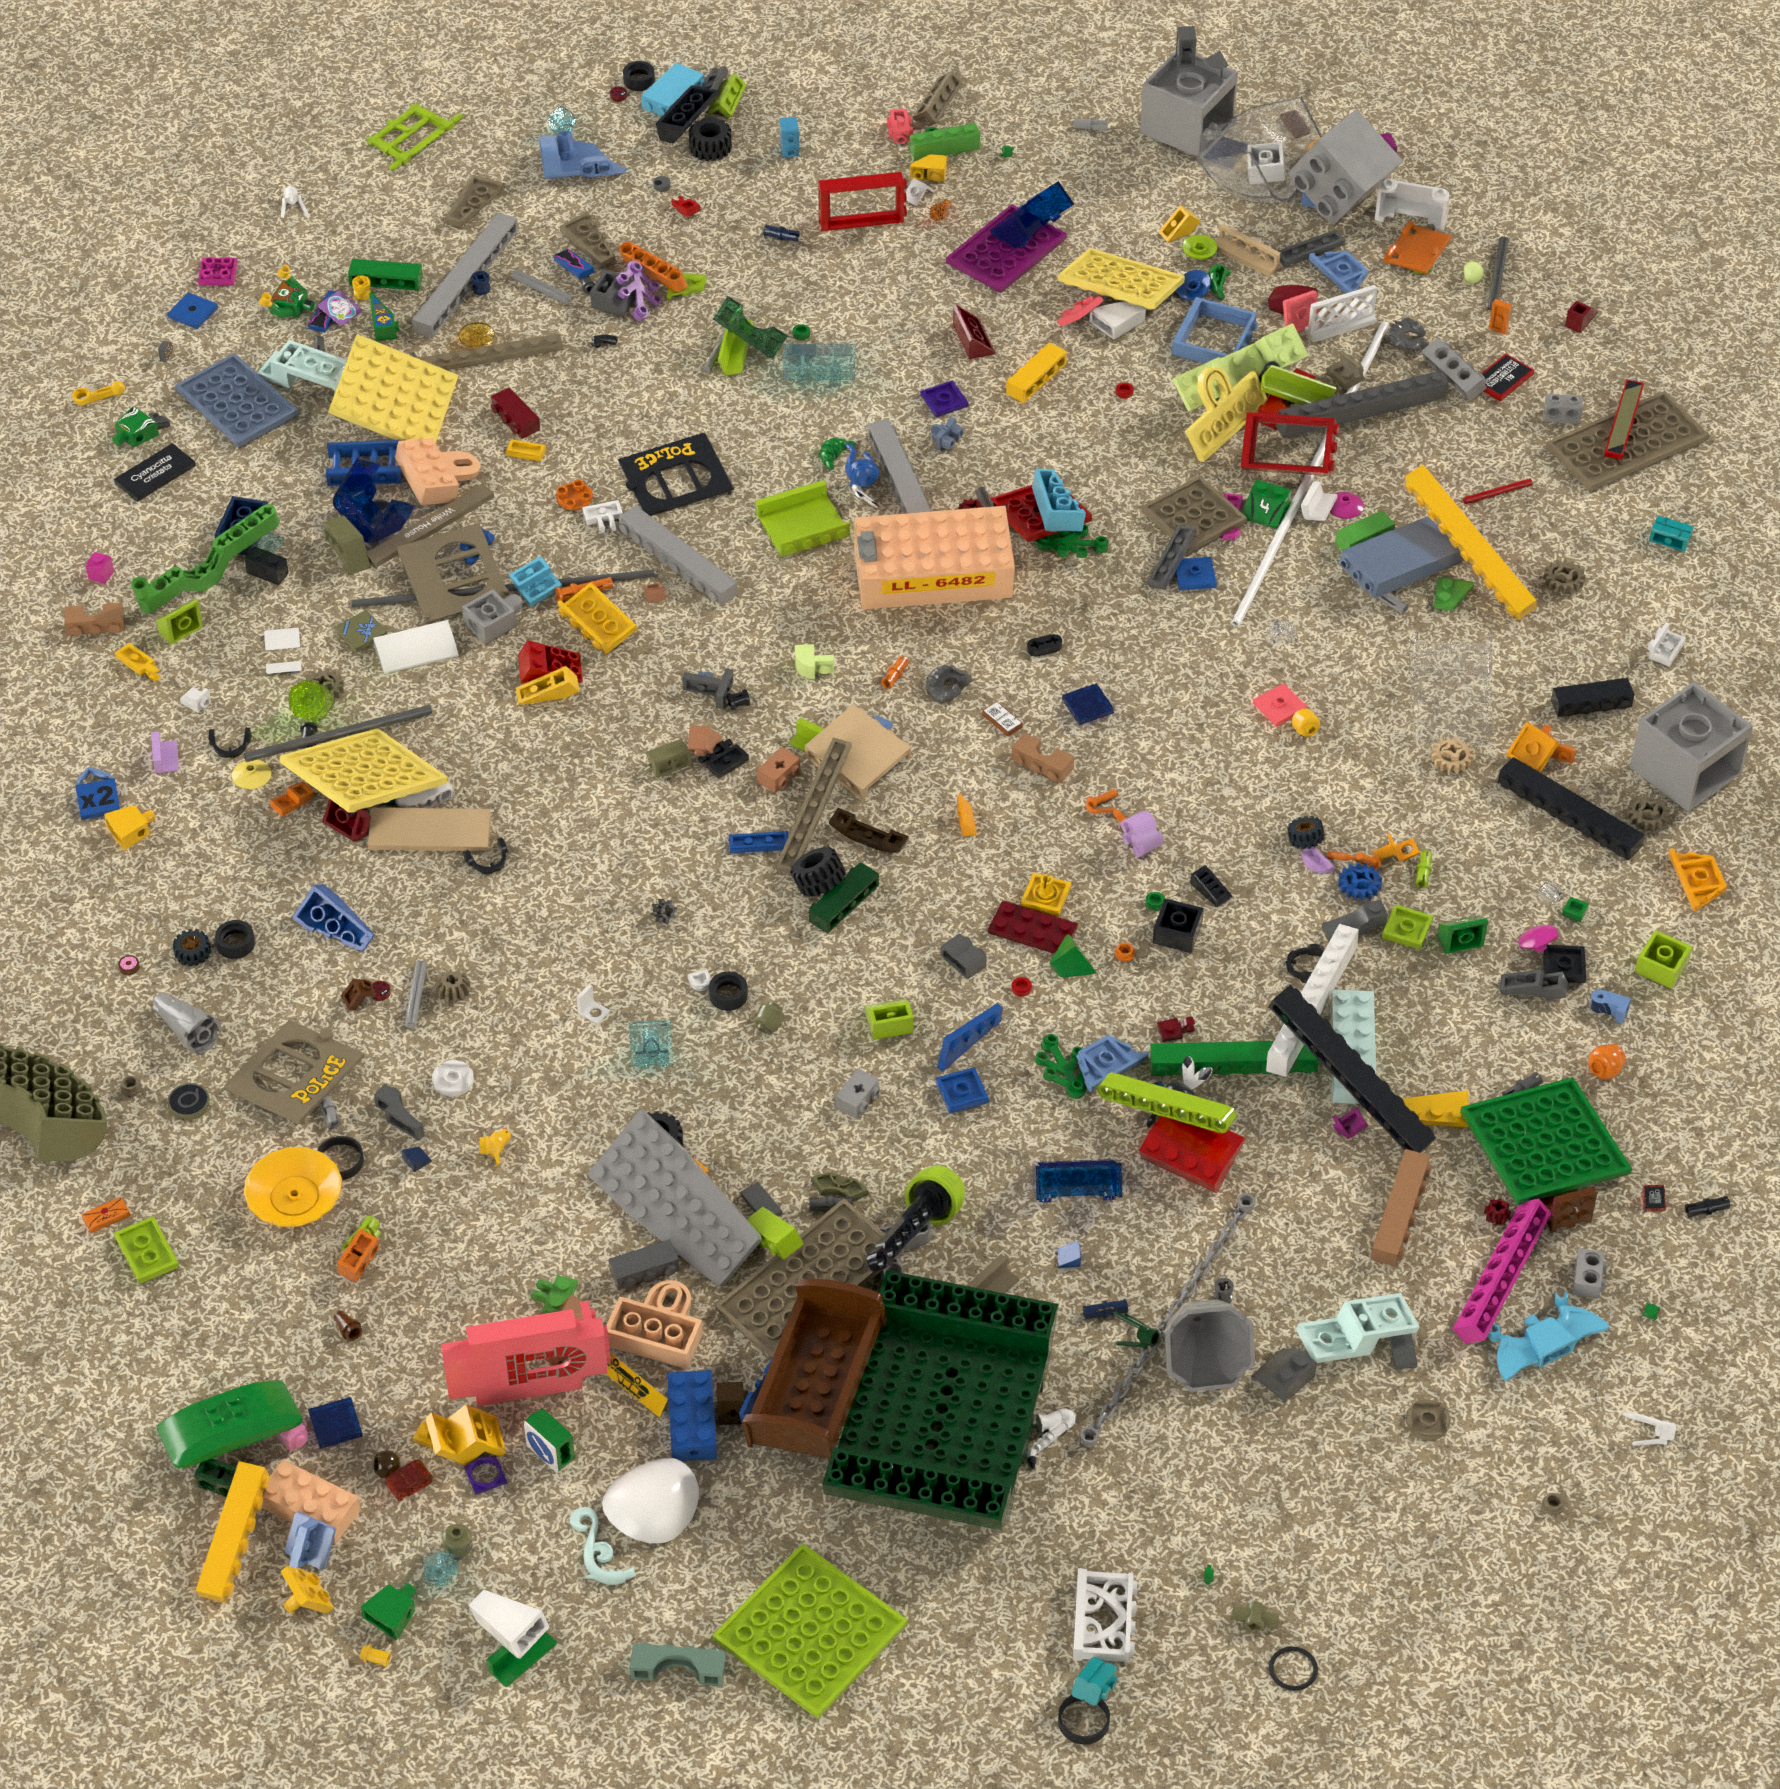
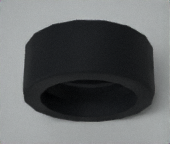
M645 61L628 63L623 69L624 85L634 91L647 90L655 83L654 67ZM640 73L647 75L643 78L631 77V75Z
M230 920L220 925L216 930V946L222 956L229 959H238L245 957L254 949V932L247 922ZM234 933H241L247 936L245 941L237 945H228L223 942L227 936Z
M726 971L715 975L710 980L708 987L709 998L714 1007L724 1011H732L742 1007L747 1001L748 986L742 975ZM724 985H734L740 989V992L732 997H723L717 994L716 990Z

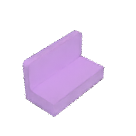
M151 732L155 774L179 771L177 741L161 742L160 733Z

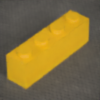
M1049 342L1034 357H1031L1023 367H1020L1017 373L1008 378L1006 394L1025 403L1066 365L1067 351Z

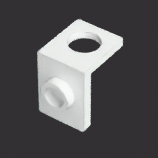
M913 178L906 190L907 201L917 206L926 189L933 193L935 190Z
M590 984L577 996L578 1014L596 1024H599L610 1012L609 1009L594 1001L593 986ZM592 1009H600L602 1014L598 1017H592L590 1011Z

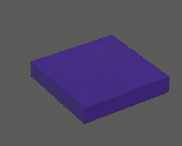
M953 380L920 391V396L936 418L969 407V402Z

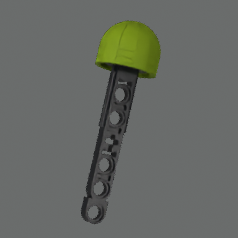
M937 1165L921 1170L909 1182L905 1190L907 1210L867 1256V1263L872 1271L876 1272L887 1268L891 1263L890 1260H894L928 1221L933 1226H941L951 1221L964 1203L965 1187L960 1176L948 1167Z

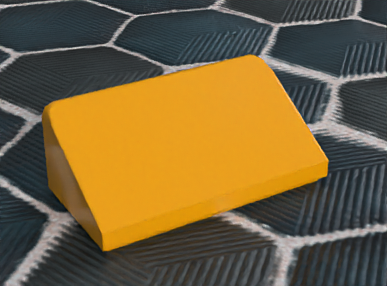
M958 794L957 812L962 836L977 835L972 806L961 794Z

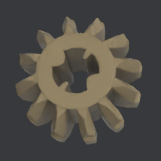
M450 969L448 973L442 971L441 976L437 977L435 989L440 1000L445 999L447 1003L453 1000L456 1004L458 998L464 1001L465 996L469 995L471 985L465 972L461 973L459 969L453 972Z

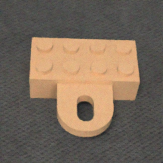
M433 438L398 441L395 460L420 505L452 502L456 499L459 489L457 481L471 480L479 474L480 462L470 453L463 451L440 452ZM463 464L469 465V466H461V467L456 466V465H463Z
M667 1280L654 1285L650 1289L644 1303L619 1297L607 1323L609 1347L688 1370L703 1336L702 1320L687 1316L691 1307V1294L688 1288L678 1281ZM667 1294H677L675 1302L671 1307H664L662 1305Z

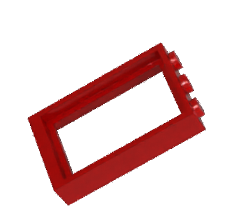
M902 172L818 180V209L821 231L904 223V216H907L906 205H904L907 202V195L904 192V189H907L906 178L903 179ZM895 187V210L830 217L831 193Z
M1247 412L1241 468L1249 471L1331 476V472L1335 470L1333 454L1337 452L1335 436L1339 434V424H1337L1335 418ZM1259 422L1327 427L1323 467L1254 462Z

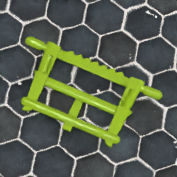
M411 104L410 109L395 120H388L386 127L374 136L367 137L366 140L369 145H374L384 153L390 154L397 159L389 166V169L394 171L402 163L404 165L407 164L413 155L422 151V148H427V145H430L436 138H440L439 135H443L444 131H449L455 127V124L463 118V115L457 113L449 121L437 116L434 112L422 108L420 104ZM413 114L422 118L411 127L401 124ZM428 122L439 127L407 152L396 147ZM393 129L404 131L390 143L381 139Z

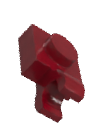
M1186 1017L1181 1022H1178L1177 1018L1157 1022L1162 1042L1183 1039V1033L1195 1031L1193 1017Z

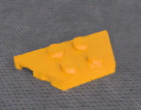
M1671 848L1668 851V855L1694 912L1726 891L1727 885L1714 856L1699 855L1689 851L1687 854L1676 853V849Z

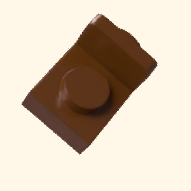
M353 978L341 997L348 1010L354 1011L365 996L374 998L377 993L369 980Z

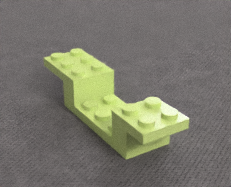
M1292 323L1262 337L1249 346L1225 357L1211 360L1172 380L1189 412L1204 405L1198 391V379L1201 372L1207 367L1223 369L1233 388L1249 372H1256L1257 376H1260L1264 366L1269 361H1275L1280 365V368L1285 369L1309 355ZM1214 380L1212 383L1213 396L1217 401L1220 399L1221 391L1217 381Z

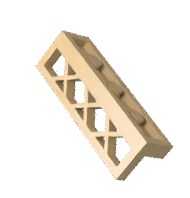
M1225 224L1220 226L1219 237L1215 240L1218 252L1268 277L1279 269L1280 252ZM1225 232L1229 233L1232 239L1226 237ZM1239 239L1242 240L1246 246L1242 245ZM1254 247L1258 248L1260 253L1256 252ZM1268 254L1274 256V260L1270 259Z

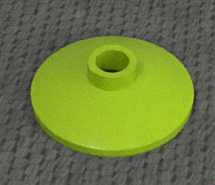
M1192 235L1184 240L1182 249L1188 257L1204 260L1216 254L1217 243L1206 235Z

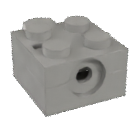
M492 589L462 606L463 623L487 644L517 627L516 614L522 611V599L516 594L502 599Z

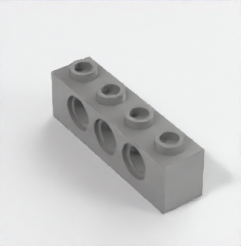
M1437 337L1421 351L1425 361L1436 371H1441L1445 379L1465 398L1472 401L1486 389L1484 376L1480 372L1476 373L1468 361L1465 363L1457 351L1453 352L1451 346L1446 341L1442 342Z

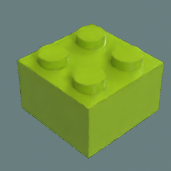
M1655 930L1638 956L1635 973L1672 989L1689 963L1693 946Z

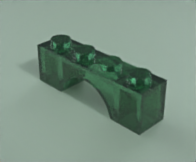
M727 296L713 318L714 321L771 359L775 357L788 337L774 326L761 329L750 324L743 314V305Z

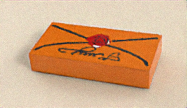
M122 1197L82 1214V1218L90 1233L131 1216Z

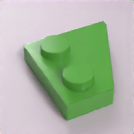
M1438 577L1434 608L1453 611L1458 606V603L1466 597V594L1474 589L1475 582Z

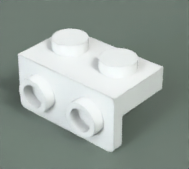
M1666 622L1662 628L1659 627L1655 640L1652 639L1648 645V650L1650 651L1648 659L1670 667L1685 644L1686 637L1668 631L1670 623Z

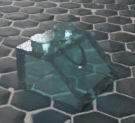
M671 1020L629 1023L632 1067L645 1068L647 1066L664 1067L673 1065Z

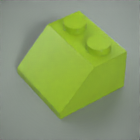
M197 599L177 607L156 620L158 632L171 645L203 627Z

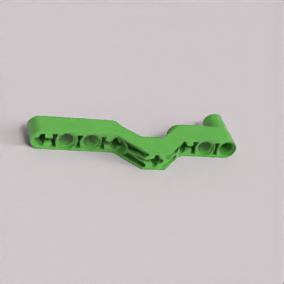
M271 504L260 507L216 537L207 559L192 570H182L179 567H174L151 583H148L147 579L142 576L134 578L131 582V587L141 611L147 614L152 613L185 590L203 592L217 584L221 580L231 558L279 525L280 520L275 507Z

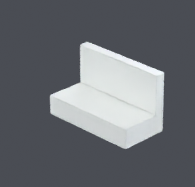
M1313 481L1301 503L1304 519L1325 521L1337 499V494L1323 493L1321 482Z

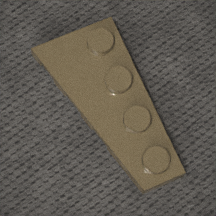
M472 175L446 215L445 223L462 227L505 189V183Z
M589 212L560 225V231L599 267L602 268L615 261V254L607 241H604L602 233L598 231L594 220L592 221Z

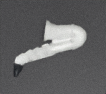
M1065 1408L1058 1409L1048 1415L1036 1414V1424L1039 1432L1042 1433L1047 1429L1049 1431L1042 1438H1039L1037 1442H1034L1027 1451V1460L1032 1469H1035V1456L1054 1442L1058 1436L1070 1430L1075 1424L1076 1417L1072 1410Z

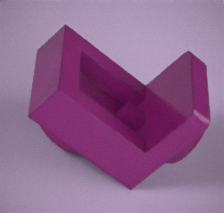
M1357 1107L1341 1118H1338L1336 1115L1332 1116L1335 1121L1334 1129L1339 1136L1343 1134L1347 1139L1352 1138L1369 1126Z

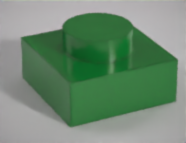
M1570 897L1562 911V916L1581 923L1588 910L1589 903Z

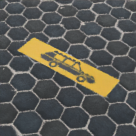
M610 1352L611 1363L607 1364L608 1373L605 1374L660 1418L668 1399Z

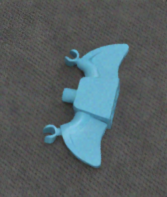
M1564 1292V1298L1558 1297L1557 1293H1555L1554 1305L1558 1307L1559 1317L1556 1320L1553 1317H1548L1539 1321L1532 1314L1524 1321L1528 1327L1524 1337L1515 1338L1507 1334L1504 1336L1501 1334L1500 1327L1496 1324L1492 1325L1493 1332L1489 1331L1488 1337L1491 1342L1501 1341L1497 1351V1365L1502 1379L1509 1381L1521 1369L1527 1366L1537 1364L1541 1368L1574 1351L1575 1344L1588 1335L1607 1331L1609 1324L1588 1310L1567 1306L1568 1293Z

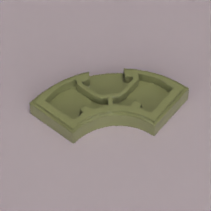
M824 1173L811 1177V1182L821 1196L837 1194L842 1197H853V1201L869 1195L867 1188L850 1176L847 1178L839 1176L837 1173Z

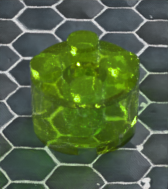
M304 680L290 688L289 707L293 714L299 718L309 721H320L326 718L333 707V695L323 684Z

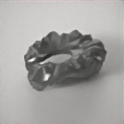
M1406 317L1400 322L1395 321V324L1389 329V341L1396 349L1418 351L1423 350L1429 345L1427 339L1423 338L1426 335L1424 328L1418 321H1414L1411 318ZM1412 332L1417 334L1418 339L1409 340L1404 335Z
M940 665L932 670L927 677L926 688L928 689L927 693L931 694L935 701H951L961 694V689L956 683L952 688L945 687L943 685L945 680L954 679L961 687H967L973 680L966 670H960L954 665Z

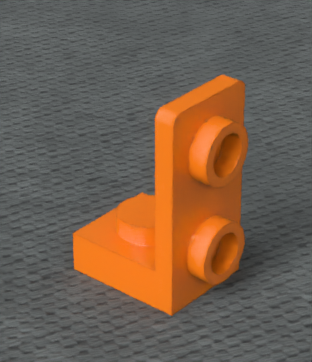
M1544 724L1542 731L1553 738V735L1550 734L1552 726ZM1559 744L1551 757L1573 764L1576 749Z

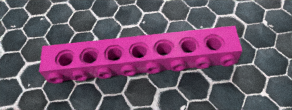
M1540 1199L1526 1201L1518 1205L1454 1325L1453 1330L1464 1343L1484 1341L1551 1215V1212Z

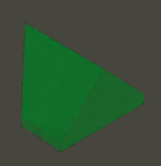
M1066 935L1049 963L1060 977L1097 974L1070 935Z

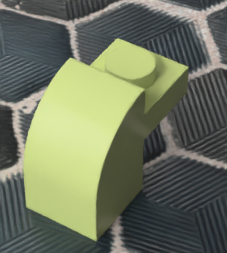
M814 644L795 645L796 670L801 676L809 679H815V673H834V655L814 656Z

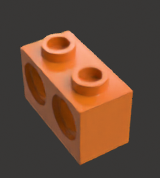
M359 1229L337 1262L338 1274L357 1283L378 1251L379 1239Z

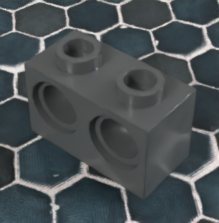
M1195 26L1177 27L1175 53L1177 67H1195L1197 41Z

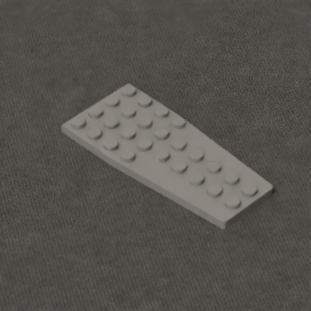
M642 1109L637 1112L587 1173L627 1214L661 1241L670 1239L678 1255L718 1286L726 1285L762 1240V1236L692 1156Z

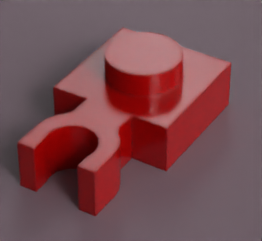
M681 195L678 196L679 200L671 199L672 206L686 217L693 216L701 211L700 204L692 199L684 200V197Z

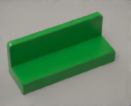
M545 1632L520 1659L516 1658L504 1646H501L486 1659L487 1670L505 1687H508L557 1645V1641Z

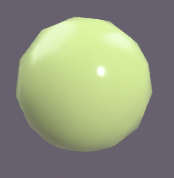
M1471 261L1464 265V278L1466 282L1474 284L1482 279L1484 270L1481 264Z

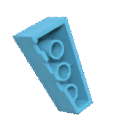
M1035 469L1032 489L1045 530L1052 532L1082 531L1086 512L1078 507L1079 503L1076 499H1072L1069 489L1063 487V481L1054 469Z

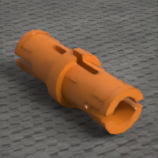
M899 656L895 664L889 667L887 675L881 681L884 688L891 689L897 679L902 677L903 670L909 664V660L905 656L903 658Z

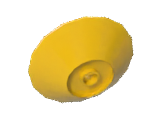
M287 1147L269 1153L254 1164L245 1179L244 1197L249 1210L262 1221L279 1227H299L317 1221L332 1210L341 1195L342 1177L337 1165L324 1153L307 1147Z

